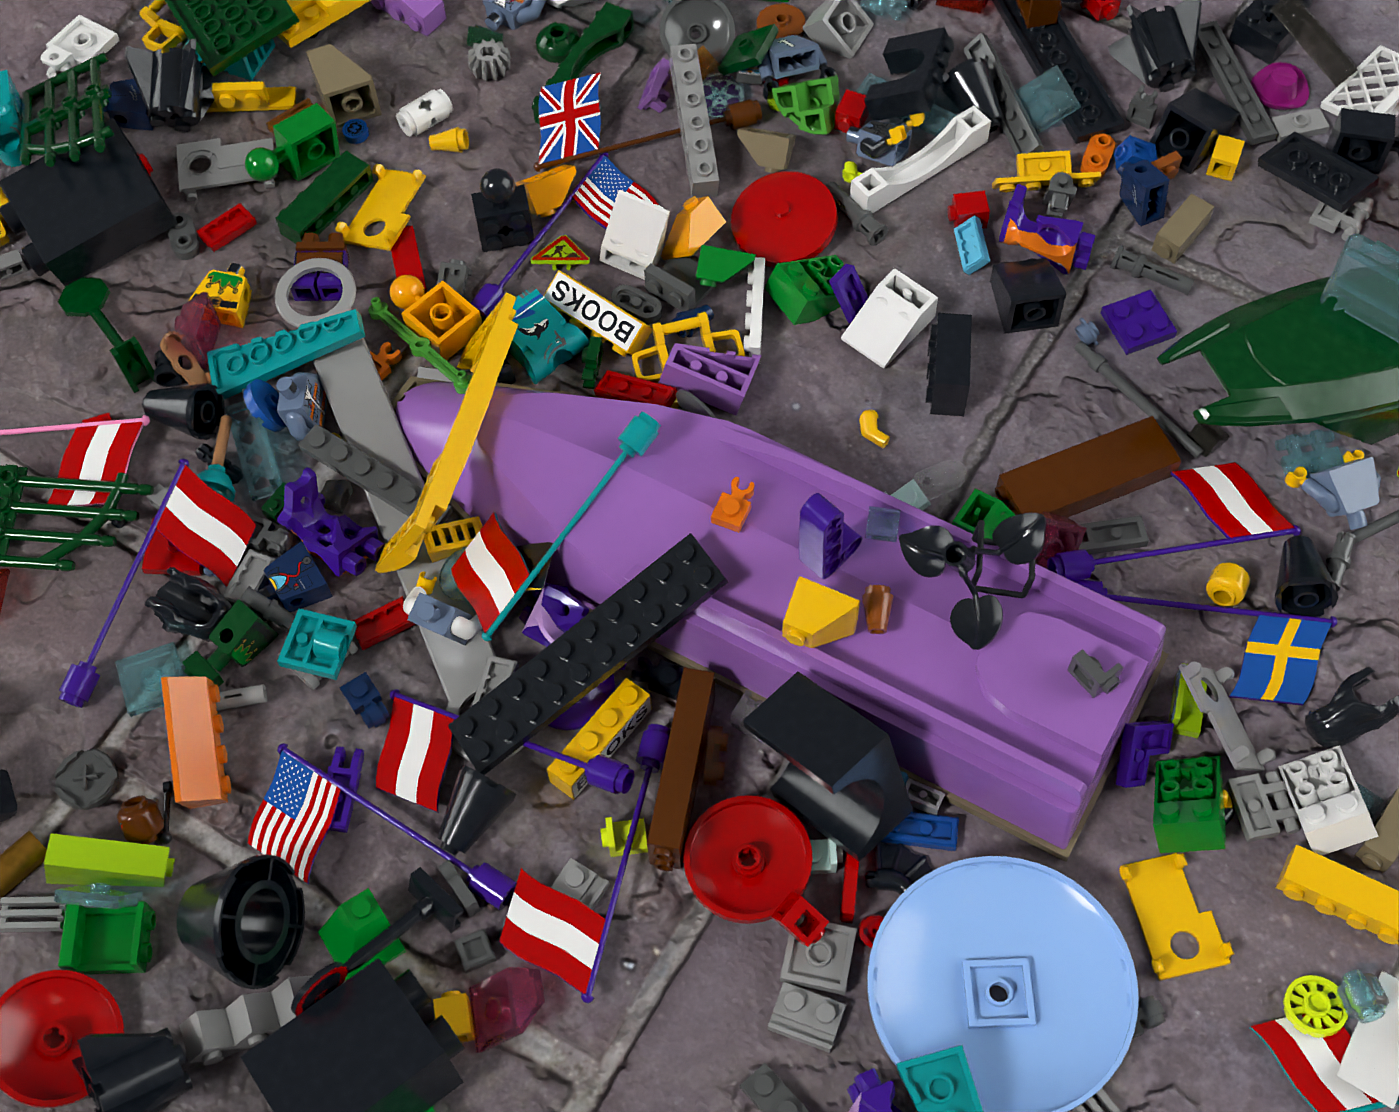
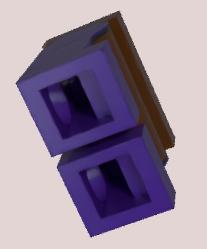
M341 232L329 234L328 242H320L318 234L304 233L302 242H296L294 265L308 259L327 258L343 264L348 269L349 254L343 234ZM315 271L300 277L290 290L295 301H319V296H321L322 301H339L342 296L343 286L340 279L329 272ZM338 288L339 292L330 293L327 289ZM301 289H311L312 292L303 293Z

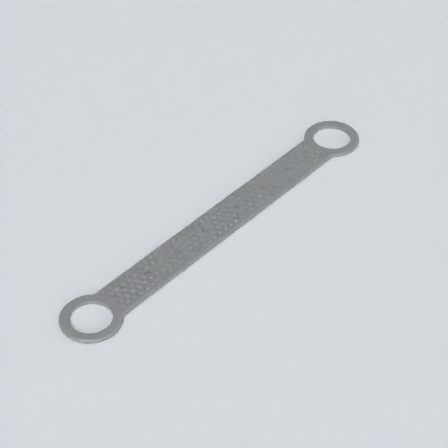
M327 258L308 259L294 265L281 277L275 291V305L279 314L286 322L299 328L301 324L315 322L325 317L352 310L351 307L356 297V283L351 272L343 264ZM315 271H324L340 279L343 286L342 296L337 305L330 311L318 316H305L295 312L290 307L288 300L290 289L303 275ZM364 338L312 360L344 441L423 489L425 484ZM364 490L384 541L387 544L409 517ZM440 539L434 540L436 546L441 545ZM423 540L416 559L407 566L396 570L406 596L416 587L420 573L426 572L424 576L426 579L431 580L437 577L433 592L428 596L472 616L476 615L474 608L459 590L452 576L451 568L456 563L455 556L453 555L432 563ZM419 626L449 701L446 711L460 715L463 706L476 694L487 656H496L490 641L487 642L482 639L483 629L471 639H468L466 645H463ZM454 736L453 750L461 757L469 760ZM524 746L518 748L515 752H513L504 760H507L515 754H517Z

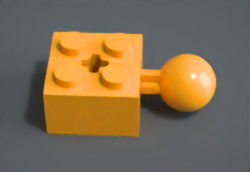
M412 275L399 276L391 284V300L397 307L404 309L402 316L405 325L418 337L428 338L432 349L445 360H448L463 348L482 325L480 311L443 280L426 294L422 282Z

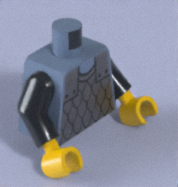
M922 112L909 115L911 120L907 121L904 119L898 124L871 120L863 128L850 126L846 141L857 144L856 154L858 156L894 167L909 151L912 126L921 125L925 119V114Z

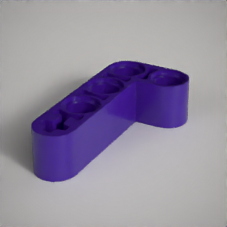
M815 493L805 502L800 510L799 560L820 578L827 579L858 549L863 538L844 522V513L820 493Z

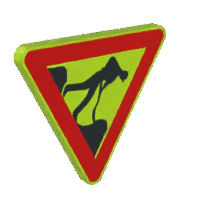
M561 235L531 258V263L552 264L554 271L557 270L558 264H567L566 269L569 271L571 264H589L590 258L568 236Z

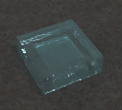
M869 506L865 538L896 542L900 510Z

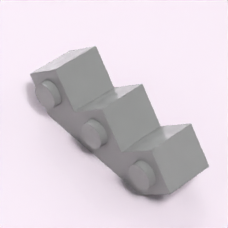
M312 976L288 977L271 992L242 994L225 1009L196 1011L180 1025L188 1062H203L204 1065H212L220 1062L224 1057L256 1046L296 1017L291 1011L292 1001L298 991Z

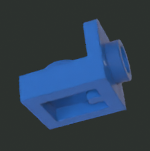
M1129 135L1114 151L1116 170L1124 162L1134 164L1142 160H1148L1151 163L1157 160L1156 145Z

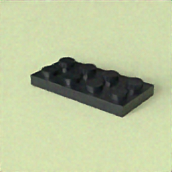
M1296 131L1258 158L1259 167L1340 213L1344 212L1379 184V177Z

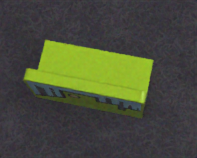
M1179 669L1174 679L1168 722L1174 723L1173 733L1198 739L1201 733L1203 713L1200 712ZM1201 680L1202 686L1206 692L1207 684Z

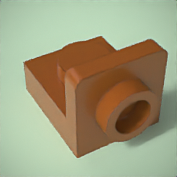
M1174 151L1151 162V164L1171 180L1178 173L1182 157L1177 151Z

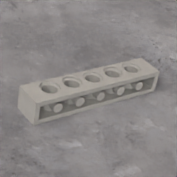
M696 43L670 46L669 64L691 197L718 196L719 175Z

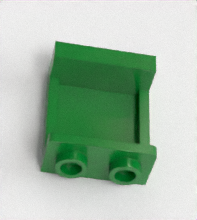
M138 901L136 907L86 908L80 902H67L58 967L62 970L75 971L84 975L146 973L147 962H150L152 959L153 950L150 943V934L156 927L155 911L145 901Z

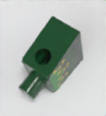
M238 599L209 635V639L218 648L206 661L218 672H221L232 659L241 667H244L279 634Z

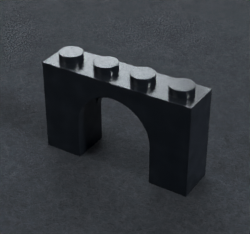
M945 27L888 39L883 56L891 75L915 71L897 80L870 85L864 102L872 120L880 121L931 111L934 100L937 98L940 83L943 81L945 69L948 67L950 55L954 51L953 39L951 36H948Z

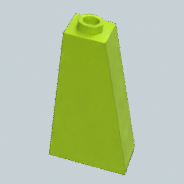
M50 833L44 869L46 883L164 887L165 878L172 877L175 858H169L170 847Z

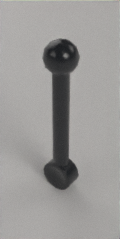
M171 781L163 782L164 828L163 833L159 837L160 842L163 844H168L172 840V835L169 833Z

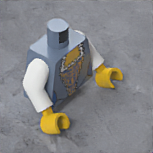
M421 572L416 587L412 589L403 603V610L409 615L407 620L466 645L468 639H471L483 629L477 614L472 616L428 596L433 592L437 577L431 580L424 578L426 572Z

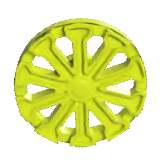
M1315 975L1299 977L1289 985L1284 994L1283 1005L1286 1018L1291 1021L1294 1028L1303 1034H1309L1316 1038L1332 1036L1341 1030L1348 1019L1349 1005L1344 993L1336 984L1326 978ZM1302 984H1306L1309 987V992H1307ZM1317 984L1323 985L1322 992L1317 991ZM1292 991H1296L1300 997L1293 995ZM1334 993L1336 998L1329 999L1328 994ZM1290 1003L1298 1005L1300 1007L1292 1008ZM1338 1006L1342 1008V1011L1332 1009V1007ZM1306 1014V1015L1304 1016V1018L1302 1019V1021H1300V1020L1296 1017V1016H1299V1015ZM1331 1018L1337 1019L1339 1023H1334ZM1311 1019H1313L1314 1028L1307 1026ZM1321 1021L1325 1024V1026H1326L1328 1029H1323V1028H1322V1023H1321Z

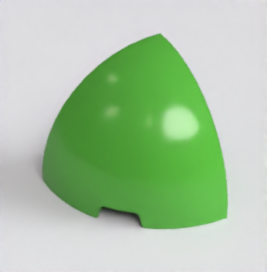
M838 75L772 88L773 97L778 109L785 118H790L797 124L800 130L819 135L828 134L832 131L835 125V111L839 105Z

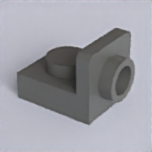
M450 259L449 263L441 262L437 284L443 280L464 298L467 278L472 275V270L465 266L466 262Z
M1082 649L1072 657L1067 670L1095 698L1103 691L1109 694L1120 684L1121 680L1119 677L1124 667L1118 663L1107 672H1104L1100 662L1095 657L1089 656Z

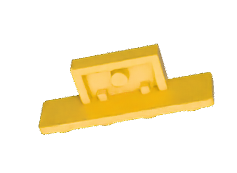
M264 81L212 83V93L215 100L207 112L293 110L296 105L297 90L295 87L266 88Z
M1070 150L1022 153L1016 155L1017 177L996 178L992 183V189H999L1000 192L1015 191L1017 184L1027 187V191L1040 190L1042 186H1048L1052 176L1059 172L1069 174L1073 179V184H1078V187L1094 186V182L1101 178V172L1072 173Z

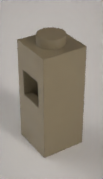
M1191 193L1156 234L1151 251L1157 253L1161 258L1175 263L1208 225L1215 206Z
M1399 788L1389 798L1374 823L1378 837L1362 842L1355 856L1362 860L1365 866L1372 870H1379L1382 873L1394 863L1399 855Z

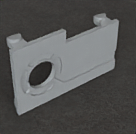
M220 138L176 145L179 191L185 193L187 201L197 200L196 190L255 181L248 175L245 169V158L251 150L258 147L268 148L271 151L274 150L273 138L221 146ZM198 158H207L211 161L210 168L203 173H194L189 170V166L192 161ZM274 178L264 181L265 189L275 188Z
M1195 661L1189 665L1180 664L1178 667L1200 712L1207 713L1234 769L1255 770L1258 772L1265 770L1263 765L1275 760V751L1266 748L1256 753L1222 685L1227 680L1234 678V670L1230 667H1224L1215 672L1214 669L1204 668L1199 662ZM1201 680L1204 681L1210 687L1215 697V701L1207 695L1202 686Z

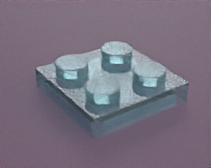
M1058 65L1016 90L1037 134L1081 108Z

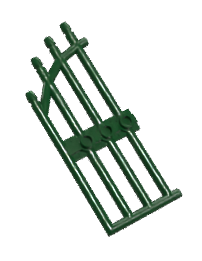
M104 52L22 92L20 161L23 165L27 166L31 163V155L44 156L45 164L48 167H53L56 163V155L69 153L70 159L77 162L81 156L80 149L94 144V149L98 153H102L105 150V140L114 136V133L110 126L104 127L103 108L109 104L108 98L111 97L109 86L107 84L101 85L100 66L109 62ZM90 71L91 85L84 89L86 94L78 97V76ZM67 82L68 96L61 100L62 106L55 109V88ZM44 93V108L40 109L37 112L38 117L32 120V99ZM92 107L93 132L80 137L79 119L86 115V109ZM68 118L69 141L56 143L55 131L63 126L61 121ZM44 130V145L32 144V136Z
M8 464L6 466L0 465V566L67 572L75 570V562L70 560L60 561L59 559L82 545L116 546L117 539L109 535L101 536L95 533L108 520L138 521L140 517L139 512L115 508L122 494L152 495L154 487L148 484L127 483L129 475L126 473H118L115 482L27 476V467ZM24 487L110 493L103 508L20 502ZM17 513L92 519L80 533L13 528ZM10 540L61 544L39 558L7 555Z

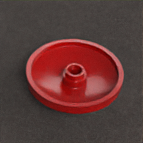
M783 171L763 176L746 187L733 206L731 213L733 237L741 252L756 254L755 257L765 258V266L775 268L777 263L814 258L828 246L835 234L838 220L835 200L829 189L821 181L808 174Z
M736 796L716 803L696 820L685 843L684 868L693 894L710 912L731 922L751 924L773 919L771 915L791 891L802 896L811 876L812 847L803 824L788 808L765 797Z
M50 970L36 973L11 986L0 997L1 1091L19 1103L36 1108L64 1107L88 1097L84 1082L75 1070L72 1060L81 1056L78 1039L90 1034H124L122 1014L111 993L93 978L69 970Z

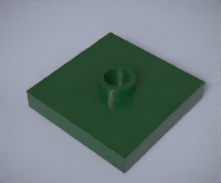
M775 23L737 35L718 67L721 75L725 76L760 65L779 33Z

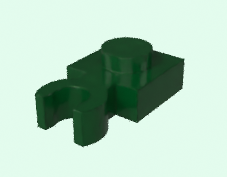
M591 336L589 346L583 348L582 363H586L582 373V380H584L583 388L594 389L596 376L599 374L604 354L602 338Z

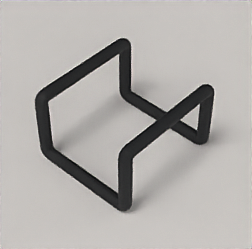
M979 520L972 535V541L977 543V548H984V544L997 546L993 539L984 538L985 522L984 520ZM977 554L976 571L971 582L977 592L1025 598L1035 580L1036 559L1029 562V577L1022 592L977 586L983 568V554Z

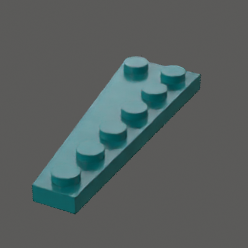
M356 309L322 318L315 322L301 324L298 329L287 332L284 329L277 331L275 336L263 339L260 336L251 339V343L240 346L236 343L207 352L211 383L218 388L216 389L217 393L223 395L225 400L243 392L246 389L245 386L254 379L267 381L366 336L361 314Z

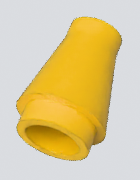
M455 127L435 135H430L429 145L431 150L462 153L463 150L469 148L467 130Z

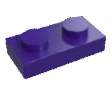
M845 264L829 280V283L847 322L851 324L867 301L868 296L854 265Z

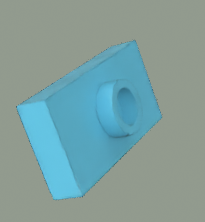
M974 215L954 229L963 272L968 275L990 262L981 220Z

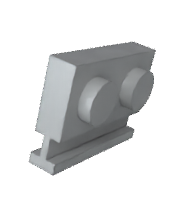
M570 858L550 888L575 898L594 910L610 886L608 880L599 877L597 873Z
M783 982L767 1030L830 1053L846 1004Z

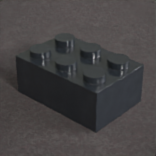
M938 313L936 324H931L927 356H929L926 374L928 386L926 387L925 403H930V414L964 417L970 388L972 315Z

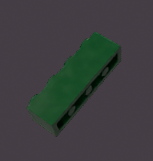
M348 151L334 159L332 164L322 174L318 175L304 191L300 192L294 201L282 209L275 218L281 235L295 244L296 242H302L304 233H315L319 236L374 182L370 165Z

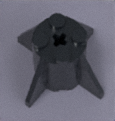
M1184 0L1174 7L1164 6L1165 10L1158 12L1156 7L1145 12L1138 10L1132 5L1126 7L1131 19L1132 28H1128V35L1108 46L1110 55L1147 86L1159 88L1160 92L1169 91L1174 88V84L1184 79H1190L1197 74L1195 53L1202 8L1201 0Z
M191 38L183 49L169 48V53L162 54V49L150 52L130 46L125 48V59L148 110L149 123L151 125L175 127L176 131L190 132L191 127L201 121L215 100L212 93V83H226L228 81V71H221L213 77L207 66L204 65L203 60L201 62L198 60V55L195 53L196 39Z
M167 1027L155 1033L90 1034L77 1040L81 1056L72 1060V1063L84 1082L89 1099L92 1098L96 1106L95 1112H158L171 1099L193 1089L188 1073L183 1071L181 1067L182 1064L186 1063L184 1052L179 1043L174 1045L172 1035Z

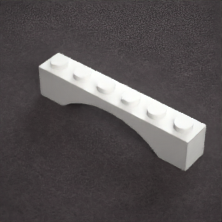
M973 105L955 116L935 139L913 156L897 163L894 167L871 168L851 180L850 197L863 210H870L872 213L876 212L987 143L991 121Z

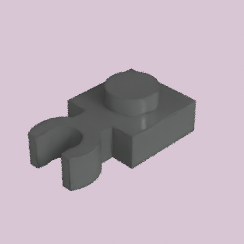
M1141 85L1130 101L1125 120L1150 129L1158 105L1154 103L1158 96V91L1154 90L1152 95H1147L1144 92L1145 85Z
M450 860L438 866L442 876L453 891L449 896L466 911L468 916L472 917L481 911L477 900Z

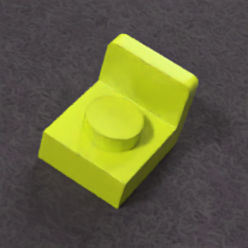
M606 817V828H600L602 846L609 847L611 857L623 856L632 820L612 822V817ZM644 818L638 821L629 855L648 852Z

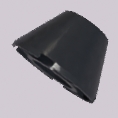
M260 854L249 857L194 883L184 893L177 911L176 925L181 943L187 950L241 988L262 989L272 985L279 979L277 975L283 967L291 965L303 935L305 901L302 888H297L292 876L296 872L284 859L275 855Z

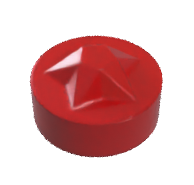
M871 914L863 918L859 924V937L870 948L873 946L877 931L884 919L883 916Z

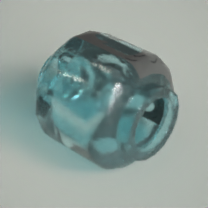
M1354 970L1342 977L1343 982L1338 986L1336 992L1349 1018L1359 1020L1360 1023H1369L1385 1015L1384 1009L1388 1006L1389 1000L1376 975L1362 973L1361 970Z

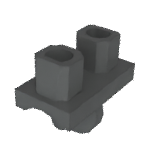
M1059 172L1052 176L1043 196L1042 204L1047 205V217L1063 218V213L1069 208L1076 195L1077 187L1073 186L1072 177L1065 172Z

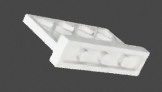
M1380 45L1321 102L1320 108L1337 116L1341 108L1391 114L1397 117L1399 115V53ZM1382 56L1389 59L1390 62L1378 63L1377 59ZM1393 69L1395 74L1382 75L1380 70ZM1375 71L1376 76L1363 77L1362 75L1363 72ZM1398 82V86L1386 87L1384 83ZM1379 83L1380 88L1367 89L1366 87L1367 84ZM1360 85L1361 90L1348 92V87ZM1383 95L1384 100L1371 102L1370 97ZM1364 98L1365 103L1352 104L1351 99ZM1345 100L1347 105L1338 106L1333 102Z

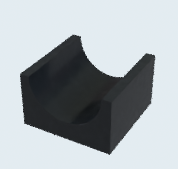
M799 671L742 720L745 729L790 761L781 777L770 788L773 796L860 862L913 811L889 734Z

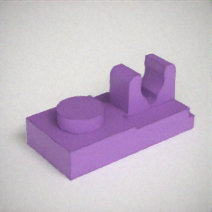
M662 58L651 70L637 107L640 110H646L650 107L661 113L667 106L663 102L670 98V93L662 88L669 81L671 74L668 73L670 68L669 61L665 58Z

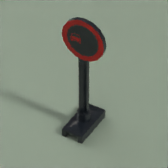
M419 867L410 874L408 891L418 900L412 906V909L355 952L346 963L334 962L312 976L293 999L291 1004L292 1013L298 1016L340 986L350 972L363 966L420 921H425L431 915L450 933L454 932L461 926V922L457 918L463 914L464 909Z

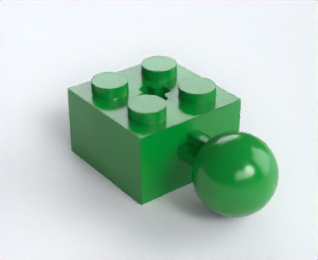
M315 103L273 126L277 148L272 151L264 147L251 150L245 158V169L251 178L264 182L276 176L279 164H281L297 181L302 180L331 164L334 159L340 156L335 120L318 103Z

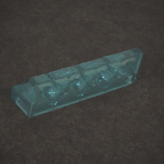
M245 401L226 406V414L232 418L231 431L252 501L272 496L283 483V479L268 430L262 425L264 421L260 417L256 419L252 416ZM248 410L249 416L244 423L234 419L233 414ZM247 431L255 434L256 437L251 445L241 442ZM253 454L262 457V462L258 468L248 464ZM260 476L267 478L271 485L259 490H255L254 487Z

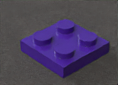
M1152 290L1103 306L1100 314L1126 355L1176 337L1177 329Z

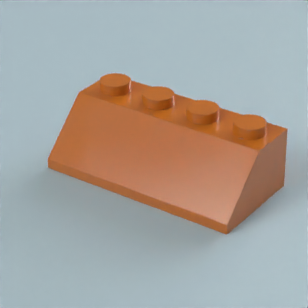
M162 677L161 683L175 803L189 809L228 803L227 794H231V782L229 776L224 773L223 764L227 763L228 756L226 747L221 745L220 733L224 732V724L221 714L217 715L216 703L220 702L218 685L214 684L207 677Z

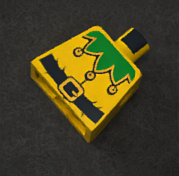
M231 263L227 272L211 270L207 273L188 301L195 318L243 328L252 291L247 278L243 276L245 269L241 265Z

